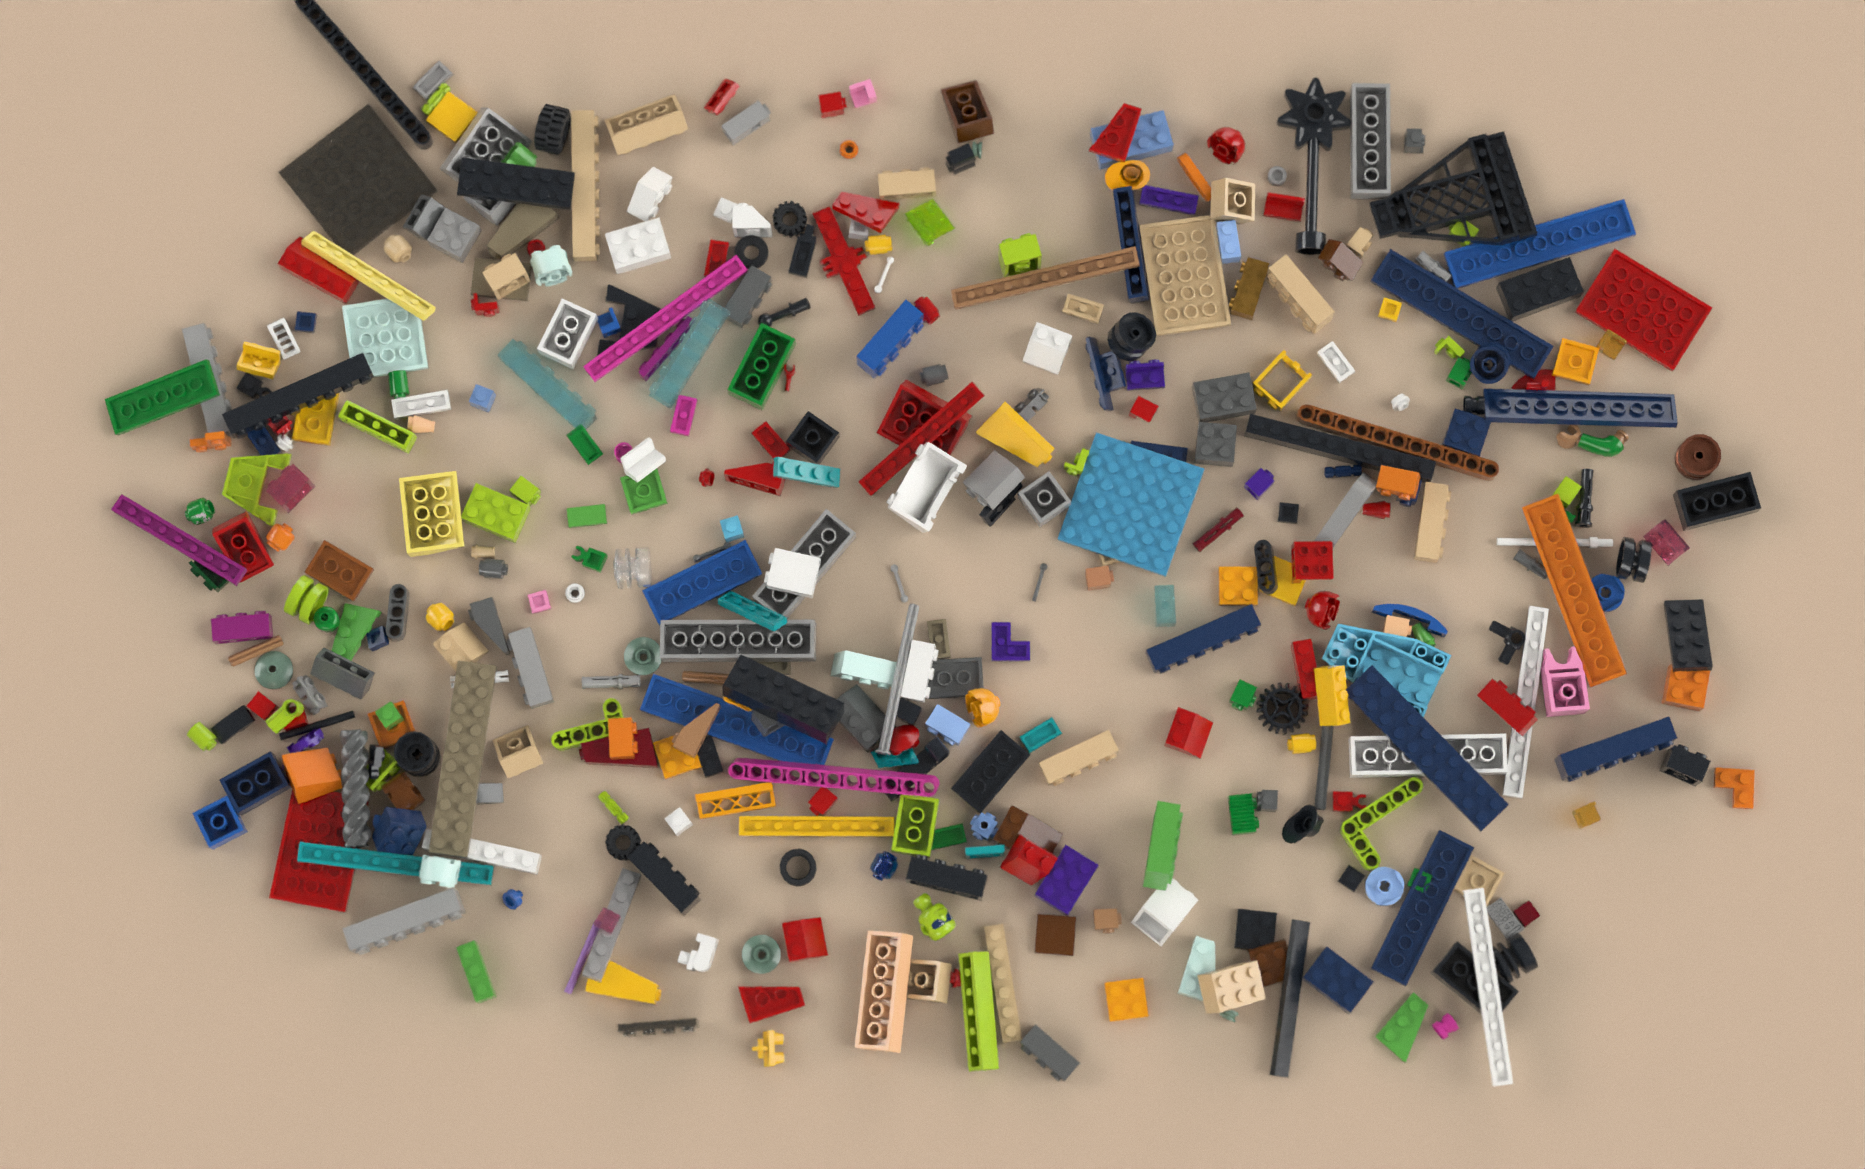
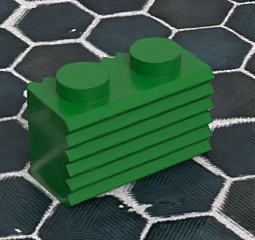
M1252 793L1229 795L1228 805L1232 836L1256 833V829L1259 828V819L1254 816V809H1257L1256 798H1252Z

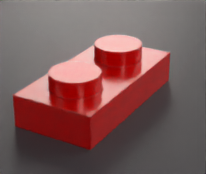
M725 78L703 108L707 112L718 116L725 109L729 100L735 96L740 86L735 81Z
M710 239L704 277L726 263L729 242Z
M767 421L751 433L773 460L775 457H784L791 451Z

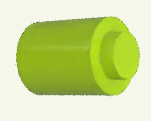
M197 722L187 733V736L202 751H210L217 744V737L201 722Z

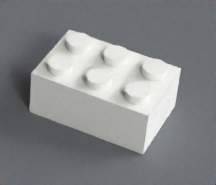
M660 218L605 234L617 275L671 259Z
M562 298L537 347L539 354L574 369L598 321L597 315Z

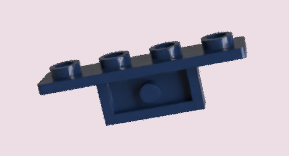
M1087 337L1085 348L1090 355V368L1094 372V384L1100 396L1099 404L1103 410L1113 411L1110 392L1126 387L1120 359L1112 351L1100 355L1097 339Z

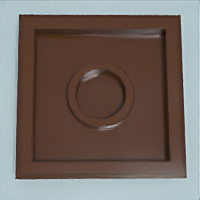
M1037 914L1035 953L1074 956L1076 917Z

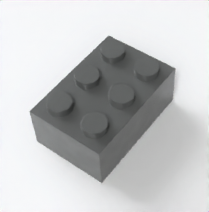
M1250 372L1193 382L1192 390L1199 422H1212L1256 413L1257 408Z

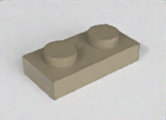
M946 619L927 621L929 643L935 644L936 649L939 650L937 659L951 658Z

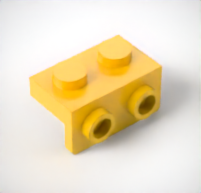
M244 342L243 352L236 365L237 370L274 379L281 363L280 351L260 346L256 343Z

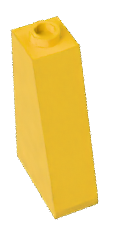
M1006 402L976 431L981 437L1035 467H1038L1041 463L1046 464L1053 457L1051 453L1055 448Z
M609 960L602 981L598 982L587 978L585 992L656 1005V1001H660L662 990L659 989L658 984Z

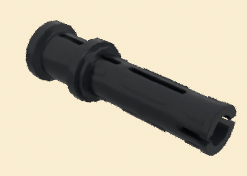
M1581 469L1582 487L1580 489V501L1576 506L1578 517L1575 522V526L1581 528L1592 527L1591 512L1593 511V505H1591L1594 473L1592 469Z

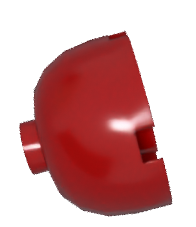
M1231 127L1217 129L1207 140L1208 148L1212 147L1214 151L1212 153L1213 156L1220 162L1228 165L1232 162L1236 164L1245 152L1246 146L1241 132Z
M1324 590L1317 592L1307 599L1305 609H1307L1306 614L1312 625L1324 630L1331 627L1328 624L1330 620L1334 621L1339 611L1340 601L1337 600V597L1340 596L1338 594Z

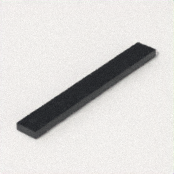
M1292 919L1270 1070V1075L1289 1076L1310 922Z

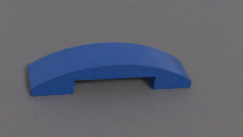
M1381 604L1374 606L1371 612L1382 617L1392 616L1394 612L1427 623V631L1441 637H1445L1448 632L1433 616L1411 606Z

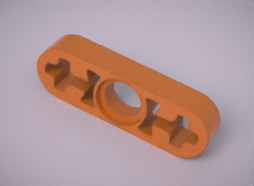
M1186 152L1177 157L1178 163L1206 202L1210 201V185Z

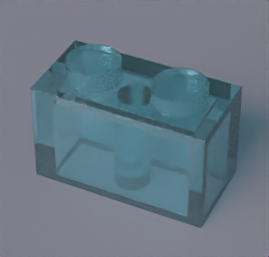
M1174 585L1154 586L1156 627L1175 626Z

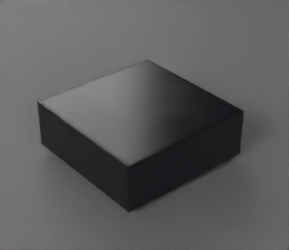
M1280 502L1278 522L1297 524L1299 504Z

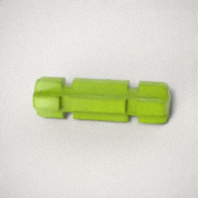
M442 83L438 87L439 90H436L428 99V103L423 105L421 111L425 115L429 116L433 108L443 99L444 95L451 91L447 84Z
M603 791L598 796L600 801L605 803L606 808L614 817H617L616 819L620 824L627 822L629 817L626 813L622 812L619 805L613 798H610L611 796L606 791Z

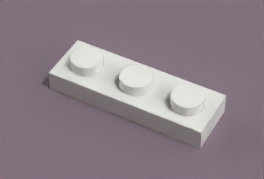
M448 390L391 400L394 419L451 410Z

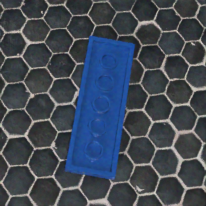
M746 540L642 591L660 626L661 620H672L763 574Z

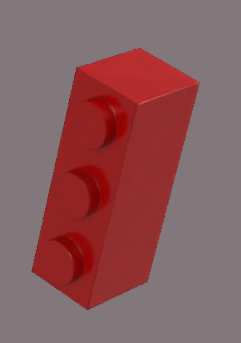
M1312 639L1294 641L1291 643V651L1298 688L1301 691L1300 699H1317L1314 668H1317Z
M1492 678L1477 696L1523 737L1538 720L1534 716L1536 712L1529 705L1524 707L1520 703L1522 699L1514 692L1512 694L1506 691L1508 687L1501 680L1496 682Z

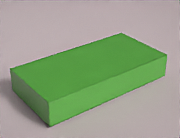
M605 504L567 508L569 528L607 524Z

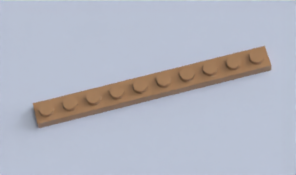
M1135 246L953 289L951 293L954 308L957 310L1139 267L1140 263Z

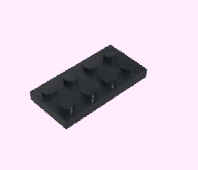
M1703 599L1664 601L1673 672L1712 670L1713 664Z
M1000 730L952 786L951 790L978 813H981L1030 757V754Z

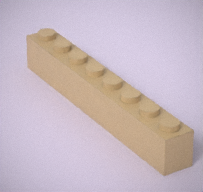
M594 110L571 111L572 172H575L572 194L574 262L597 261V255H600V244H597V237H600V225H597V218H600V207H597L596 200H600V190L596 189V182L600 181L599 171H596V164H599V152H596V145H599V134H596V127H599V116L595 115Z

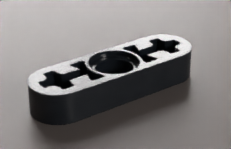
M1259 540L1254 546L1258 585L1263 593L1270 595L1276 592L1278 588L1274 551L1272 545L1267 540ZM1264 545L1267 547V549H1265L1266 557H1264L1263 553L1260 551ZM1264 563H1270L1271 567L1268 571L1264 572L1261 570V566ZM1265 577H1268V580L1271 583L1268 589L1265 587V585H1267V579Z

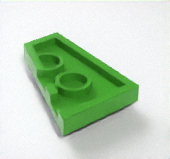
M1414 992L1375 1036L1404 1063H1406L1429 1006Z

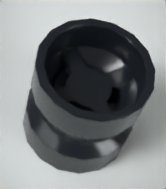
M1464 396L1463 411L1484 415V396H1477L1476 398Z

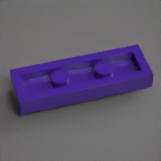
M1145 185L1142 188L1139 204L1195 215L1199 195Z

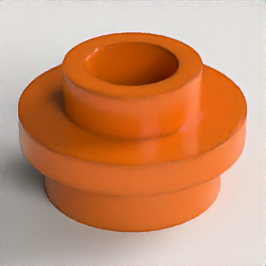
M852 140L844 141L840 145V154L846 159H852L858 154V145ZM848 147L853 149L851 153H847L845 150Z

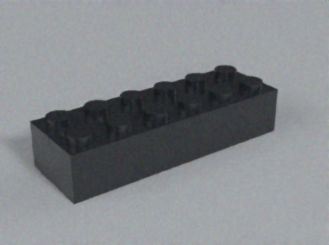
M743 655L739 656L723 683L722 696L825 744L844 714V702Z

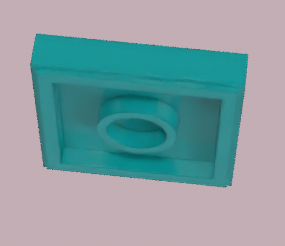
M1004 845L965 848L967 859L1002 857L1005 854Z

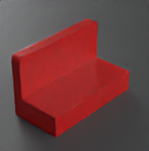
M1268 192L1263 216L1301 222L1305 198Z

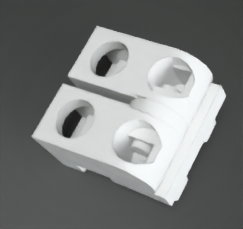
M698 933L696 941L700 942L698 951L692 950L691 953L681 951L678 962L687 965L686 969L695 972L696 969L699 972H707L711 968L719 940Z

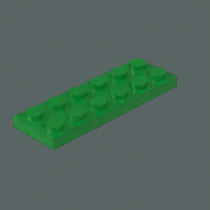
M205 359L104 400L114 433L119 436L218 397L220 394L210 361Z

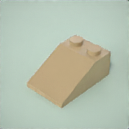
M911 959L906 999L947 1003L952 964L940 961Z

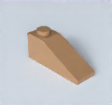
M714 704L683 727L680 733L676 732L672 739L674 749L695 759L721 709L720 704Z

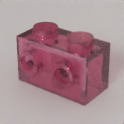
M1666 519L1643 536L1646 541H1651L1652 548L1668 566L1690 549Z

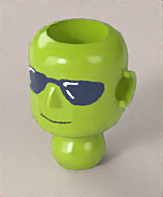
M924 893L913 901L914 906L922 912L918 917V922L921 925L920 929L931 940H940L956 927L955 920L948 912V909L942 903L933 905L929 894Z

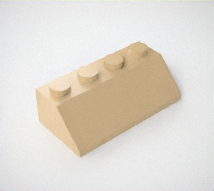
M675 94L605 119L618 155L627 154L639 147L644 148L650 143L663 141L669 136L679 135L688 130L685 117Z

